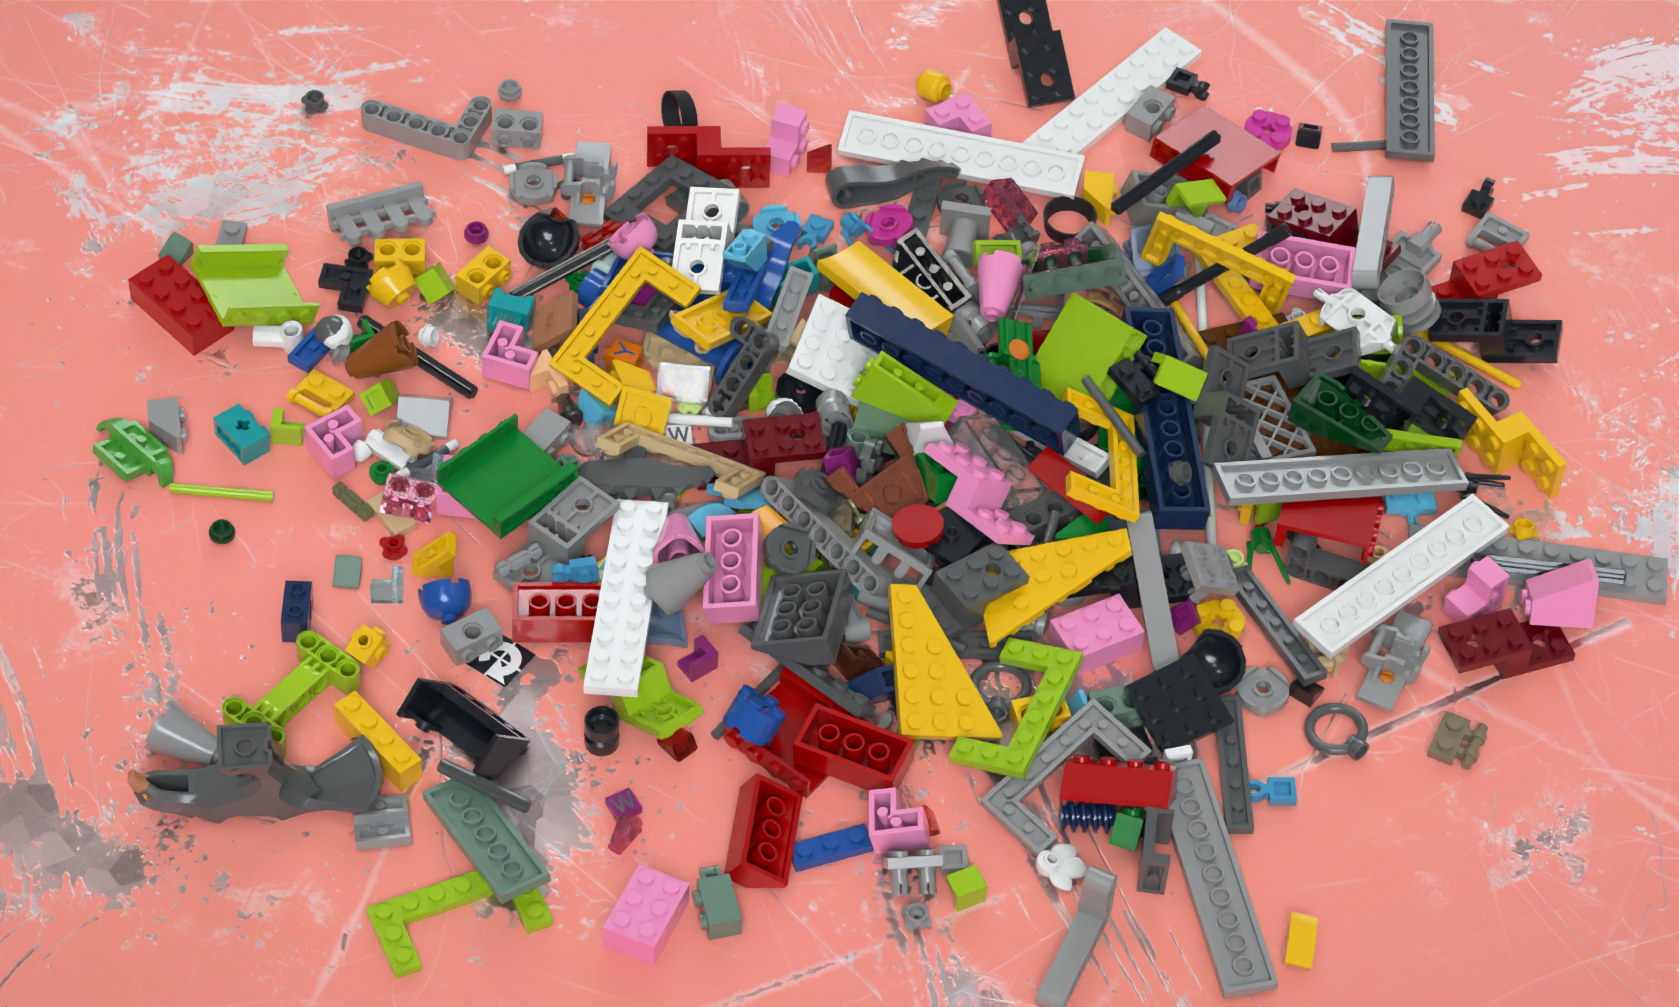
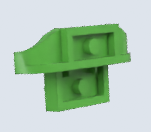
M112 418L104 420L97 425L96 430L100 432L106 429L110 432V438L94 444L92 453L125 482L145 473L148 476L156 473L159 485L162 488L172 483L173 467L168 454V448L136 420L130 422L123 418Z

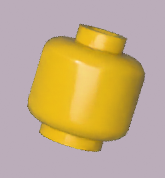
M927 69L916 79L917 93L925 100L932 103H940L951 94L952 85L950 78L942 72Z

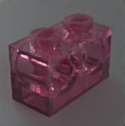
M1013 178L991 180L980 196L986 206L992 208V214L1006 232L1015 226L1016 218L1020 214L1025 216L1030 224L1038 214V211Z
M1069 238L1064 240V244L1055 245V242L1040 244L1036 258L1038 272L1089 263L1085 241H1080L1079 238ZM1072 251L1081 252V258L1077 262L1068 260V255ZM1054 255L1057 258L1056 263L1053 266H1045L1043 260L1046 256Z
M388 473L379 512L398 517L414 518L415 521L430 524L436 503L438 484Z

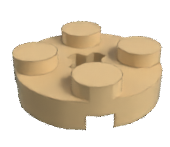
M389 420L383 435L385 441L404 447L403 451L412 457H417L419 453L427 455L432 452L435 442H431L433 438L428 433L412 424L404 427L400 426L402 422L400 420Z

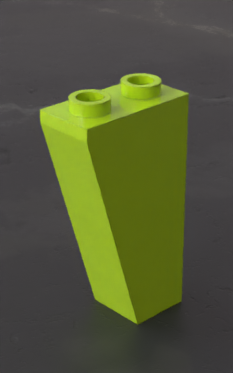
M882 350L876 359L872 356L863 368L867 372L865 374L860 372L852 384L856 387L851 395L854 399L912 422L943 421L945 424L959 402Z

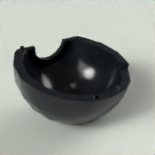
M537 212L524 223L519 231L517 242L519 252L531 266L541 270H549L574 257L578 251L580 243L578 225L573 219L565 218V220H558L547 213Z
M1205 629L1193 646L1181 657L1183 658L1194 653L1218 694L1231 691L1241 682L1246 672V658L1242 650L1243 646L1234 636L1222 630Z

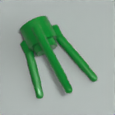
M1256 527L1251 530V541L1246 543V562L1248 567L1252 569L1254 550L1259 554H1271L1272 552L1286 584H1291L1276 546L1273 545L1274 540L1271 538L1270 530L1266 527Z

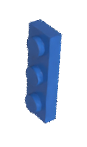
M864 823L795 842L791 862L795 872L869 853L874 849Z

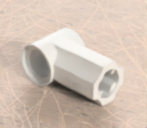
M293 320L284 322L281 326L256 325L253 328V346L283 348L288 354L304 339L302 325Z

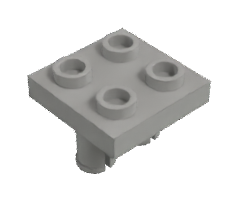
M1185 541L1180 545L1186 563L1180 567V572H1183L1181 575L1187 581L1192 580L1194 585L1188 590L1191 601L1200 603L1210 593L1234 596L1240 591L1224 546Z
M916 849V855H908V851L905 850L888 851V856L882 857V868L891 871L892 896H900L899 885L901 887V895H909L907 870H910V868L918 870L919 894H927V883L928 893H937L935 869L937 866H943V855L935 853V849Z

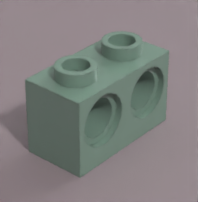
M1126 685L1088 692V702L1094 698L1125 727H1138L1143 724L1123 690Z

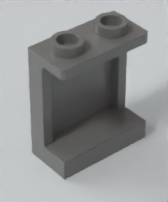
M1147 806L1141 839L1137 892L1164 895L1171 855L1154 853L1155 843L1169 844L1174 818V810Z

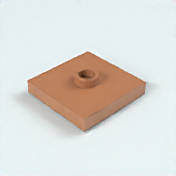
M573 290L534 310L533 350L540 353L567 339L577 327L578 294Z

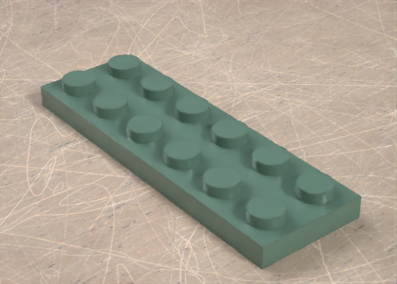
M453 779L422 792L425 803L501 904L550 882L549 872L491 797Z

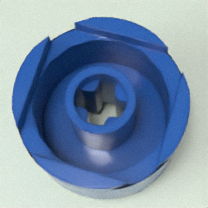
M743 685L724 714L723 722L731 730L734 726L741 732L738 736L755 745L765 746L766 743L770 745L785 720L786 713L778 707L780 701L772 695L766 694L764 697L758 694L751 686Z

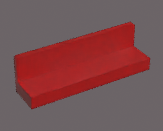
M1049 446L1028 466V470L1096 525L1100 524L1110 514L1066 495V476L1069 472L1073 471L1082 476L1085 475ZM1111 514V515H1112L1114 518H1116L1117 520L1120 519V518H1118L1117 516Z

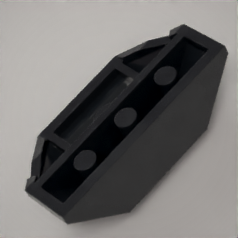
M917 227L896 241L893 268L942 307L953 313L973 299Z

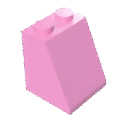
M1586 559L1526 580L1525 589L1520 590V604L1523 605V615H1527L1530 625L1593 628L1599 578L1592 560Z

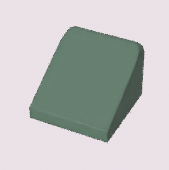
M174 231L159 252L158 257L161 259L169 254L176 262L182 265L194 254L193 243Z
M834 243L814 249L807 256H809L816 267L818 260L837 254V244Z
M336 555L332 587L359 589L363 569L362 558L359 556Z

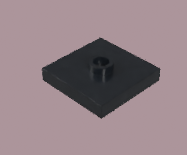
M947 506L940 512L944 519L943 536L937 543L929 544V547L924 548V550L946 565H950L974 553L988 539V536Z

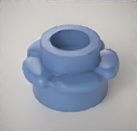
M1235 190L1232 201L1226 204L1228 212L1231 214L1233 212L1242 213L1247 204V196Z

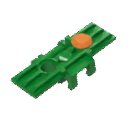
M999 317V353L990 352L986 353L985 356L991 363L1007 367L1013 375L1019 378L1025 377L1035 387L1041 389L1040 363L1035 360L1032 350V324ZM1001 422V429L1017 431Z

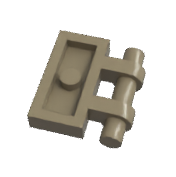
M1446 711L1428 749L1427 757L1452 766L1456 758L1462 761L1460 765L1463 769L1469 770L1479 757L1478 750L1480 746L1485 744L1488 726L1480 723L1475 730H1470L1468 728L1471 720ZM1463 741L1470 743L1466 748L1461 747Z

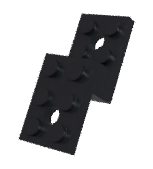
M997 0L1011 69L1019 68L1027 108L1073 101L1075 94L1061 30H1052L1046 0ZM1027 13L1031 17V23L1023 24L1019 19V15ZM1046 74L1051 77V86L1042 84V75Z
M1437 299L1441 306V314L1439 319L1429 327V342H1479L1482 360L1487 363H1558L1563 333L1562 320H1513L1509 299ZM1456 318L1462 319L1459 322H1452ZM1535 339L1541 340L1538 343H1530L1532 340Z
M1357 366L1344 385L1346 388L1345 392L1353 400L1357 399L1362 404L1361 408L1368 415H1373L1386 429L1407 432L1411 425L1414 424L1429 435L1461 439L1463 441L1478 418L1414 375L1399 394Z
M1182 553L1160 556L1163 575L1165 578H1168V581L1165 582L1168 602L1177 603L1188 600L1190 596L1188 594L1190 589L1189 581L1185 580L1181 575L1183 572H1180V567L1186 564ZM1132 556L1123 562L1115 564L1114 568L1108 572L1106 570L1094 577L1090 584L1078 592L1070 594L1067 599L1111 593V596L1120 594L1129 609L1141 608V599Z

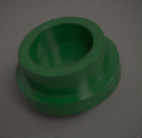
M216 520L209 529V537L216 544H227L234 539L235 528L227 520Z

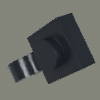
M1176 67L1166 81V89L1188 96L1192 92L1201 101H1206L1210 93L1207 90L1210 84L1205 81H1199L1198 74Z
M1487 177L1480 191L1472 189L1462 204L1461 211L1482 219L1493 206L1495 198L1491 197L1496 181Z

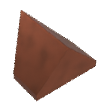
M842 641L836 663H833L848 682L885 665L870 647Z

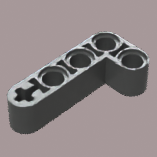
M744 316L735 317L729 325L731 335L742 342L744 346L708 402V410L715 417H735L779 348V339L774 333L758 322ZM747 324L748 330L745 334H742V327ZM767 337V344L762 348V339ZM753 358V367L748 370V361ZM737 380H739V389L735 391L734 384Z
M1295 532L1287 552L1285 571L1294 578L1335 591L1370 565L1366 564L1363 566L1361 562L1316 548L1318 537Z

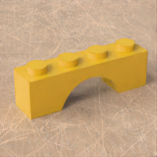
M356 691L333 704L335 724L350 740L364 735L373 744L384 775L400 792L423 778L422 759Z

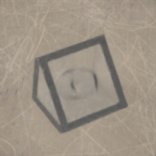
M661 360L658 370L657 394L674 398L673 403L707 406L712 364Z

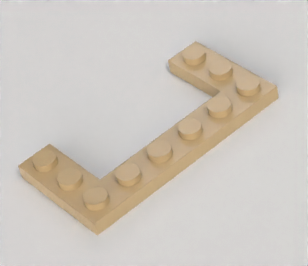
M625 422L600 435L595 447L603 449L605 454L611 456H618L636 445L645 447L647 452L665 454L674 462H686L692 464V467L710 466L716 473V477L719 478L715 481L713 490L720 492L721 496L727 499L739 498L760 485L766 476V472L629 422Z

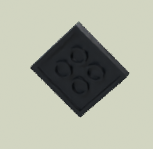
M1194 653L1126 685L1123 689L1162 756L1164 755V749L1190 745L1232 724L1234 721Z

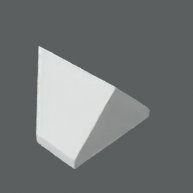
M943 421L905 423L908 430L906 433L909 443L912 444L914 450L913 455L924 452L927 443L943 441L955 445L946 431Z

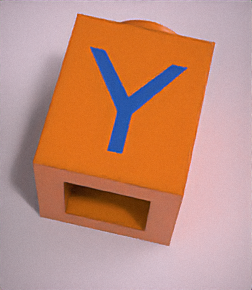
M615 338L612 345L607 346L604 352L603 360L606 361V372L612 371V360L614 359L641 368L644 363V346Z

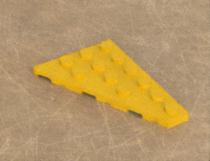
M1127 528L1008 551L1030 578L1028 584L986 604L983 617L990 648L996 647L997 642L1009 634L1014 635L1023 626L1029 625L1044 615L1045 610L1055 603H1062L1070 594L1076 593L1090 584L1092 579L1106 570L1108 572L1114 568L1115 564L1123 562L1132 556ZM986 570L988 574L998 575V572L995 570Z
M890 584L888 587L898 734L910 739L957 740L958 736L979 741L999 742L1002 739L1001 730L917 585Z

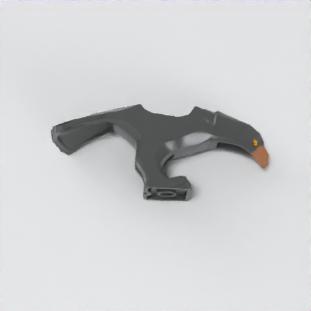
M268 723L217 725V763L198 769L154 770L145 773L131 769L127 776V783L132 788L141 805L155 811L173 813L190 818L196 816L216 824L222 823L226 818L235 816H270L283 821L307 812L323 810L367 812L371 811L378 804L379 795H381L382 785L384 784L383 769L373 744L364 735L317 766H302L291 764L284 760L283 746L272 739Z

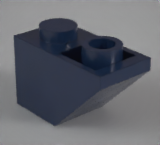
M893 664L875 668L847 682L849 689L855 693L865 695L872 705L896 699Z

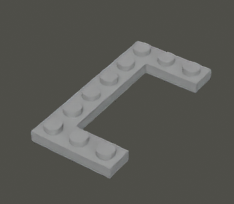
M1094 698L1042 743L1025 779L1006 776L980 799L979 804L1036 857L1041 851L1048 850L1057 841L1058 836L1021 802L1084 744L1094 737L1120 762L1126 763L1128 759H1141L1145 761L1151 755L1152 750Z

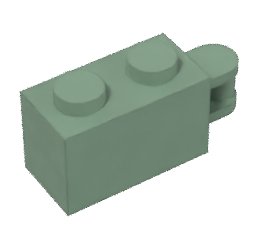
M719 865L699 868L700 879H697L696 891H692L695 907H700L701 914H699L701 930H706L709 940L741 934L742 917L730 874L721 875Z

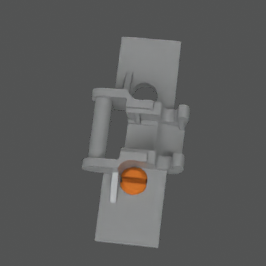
M577 141L576 155H567L563 159L565 172L560 192L563 195L571 196L569 219L575 220L578 226L601 227L604 218L605 202L613 199L615 194V178L618 165L616 162H612L609 169L611 144ZM574 176L583 177L580 182H573Z
M1399 610L1391 626L1386 624L1377 625L1375 636L1367 652L1363 653L1360 659L1361 663L1369 667L1370 670L1356 699L1391 712L1402 688L1407 684H1414L1424 661L1430 653V647L1427 645L1424 646L1422 651L1421 649L1433 623ZM1382 644L1383 647L1391 649L1390 653L1386 654L1385 657L1377 655Z

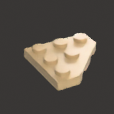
M646 332L643 344L644 361L681 402L692 400L701 406H708L716 367L656 334Z

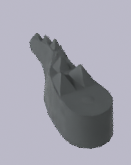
M925 158L912 162L900 160L898 164L881 166L857 163L854 166H840L831 170L825 178V185L834 206L839 209H849L899 199L923 185L937 180L958 177L961 168L952 162L946 163L943 160L931 161Z
M646 458L587 461L581 465L579 476H582L615 500H631L635 497L653 495L655 499H659L666 493L673 492L679 496L690 488L698 489L702 483H708L716 475L710 466H677Z

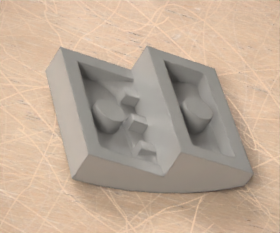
M406 793L379 796L378 804L371 811L353 812L356 850L412 845Z

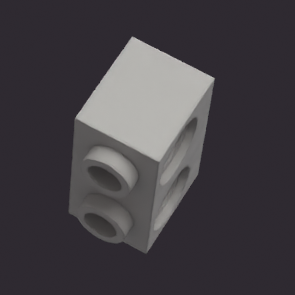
M495 108L491 129L492 146L540 150L543 135V112Z

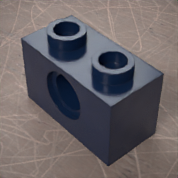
M285 580L281 615L282 642L296 643L297 636L301 632L310 631L314 601L312 581Z

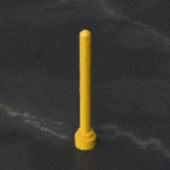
M1174 301L1171 304V308H1174L1175 315L1202 356L1204 369L1209 348L1180 302Z
M1429 328L1420 333L1412 334L1429 342ZM1429 342L1514 389H1519L1522 386L1519 379L1450 342Z

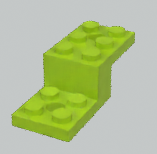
M646 655L644 656L638 697L610 696L620 720L661 740L672 736L676 730L684 725L693 723L697 717L704 714L700 703L672 690L663 663ZM587 664L578 668L582 679H585Z

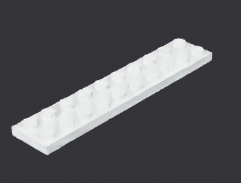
M1165 27L1033 133L1022 144L1082 155L1126 119V113L1150 85L1162 90L1166 87V81L1176 67L1184 70L1188 69L1201 58L1202 50Z
M849 110L837 149L838 155L887 165L898 164L900 160L908 162L919 161L921 158L931 161L943 160L946 163L952 162L961 168L959 176L955 177L958 179L1056 198L1065 196L1073 200L1076 196L1085 163L1084 155Z
M1471 494L1296 617L1292 626L1326 657L1331 659L1466 563L1474 553H1480L1508 533L1510 526L1474 494Z
M617 499L620 502V509L613 517L583 690L584 694L638 697L654 600H649L644 593L646 572L649 567L654 565L653 551L664 521L668 517L669 502Z

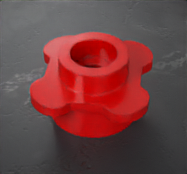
M398 534L389 538H381L379 545L383 547L382 556L393 561L405 556L408 553V548L404 546L405 537Z

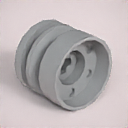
M1409 268L1394 272L1380 284L1377 291L1378 299L1384 311L1389 315H1402L1403 335H1412L1425 331L1439 319L1441 314L1440 303L1432 291L1426 274L1421 270Z

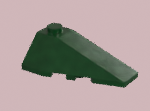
M1318 371L1292 401L1287 420L1309 433L1380 454L1392 440L1393 435L1373 415H1368L1361 408L1362 404L1357 399L1353 400L1345 392L1346 388L1340 382Z

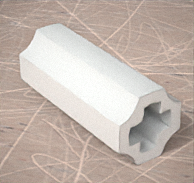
M373 429L364 442L373 454L383 461L392 464L398 471L418 460V457L406 454L403 451L404 447L385 441L383 439L384 432L380 429Z

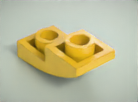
M1293 911L1290 912L1285 936L1287 942L1282 964L1306 970L1312 969L1318 927L1317 917Z

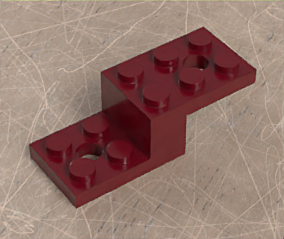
M1294 188L1268 215L1269 224L1279 226L1286 223L1290 231L1308 236L1310 240L1357 247L1359 227L1355 207ZM1387 240L1382 272L1401 253V244Z
M819 412L743 419L742 439L691 444L697 448L766 472L765 478L775 476V463L823 459L827 454ZM794 435L802 436L803 439L793 440L791 437ZM715 475L708 483H702L698 490H706L707 484L715 483L719 478Z
M1511 608L1443 625L1438 628L1437 632L1459 674L1494 665L1503 680L1574 661L1575 653L1560 626L1530 625L1529 621L1519 623ZM1539 640L1544 642L1546 646L1540 647L1533 642ZM1475 641L1480 646L1473 647L1472 645H1468L1467 642Z

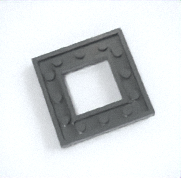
M671 155L604 210V220L614 219L616 223L636 222L637 219L634 216L643 213L642 210L672 185L688 194L690 193V187L733 188L678 157ZM711 208L706 212V216L714 217L718 214L719 210ZM687 209L667 225L648 215L654 222L658 233L657 242L652 248L660 252L672 253L674 251L679 219L686 220Z

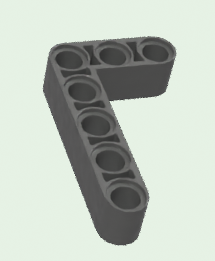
M1410 335L1396 345L1377 379L1399 394L1406 386L1414 370L1457 397L1462 389L1468 388L1471 391L1470 384H1472L1477 389V394L1473 393V395L1491 416L1505 410L1510 402L1509 395L1505 390L1417 335ZM1406 344L1412 346L1413 354L1407 350ZM1428 357L1434 361L1435 367L1429 365ZM1395 365L1401 367L1402 375L1396 372ZM1449 370L1455 374L1456 380L1450 378ZM1491 397L1497 400L1498 407L1492 404Z

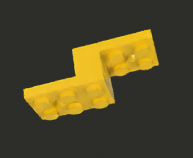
M1468 388L1460 390L1456 403L1478 417L1464 439L1467 441L1469 448L1474 450L1482 459L1483 464L1494 474H1499L1520 464L1523 471L1531 476L1536 482L1537 487L1549 499L1557 496L1567 462L1529 418L1520 411L1497 422Z

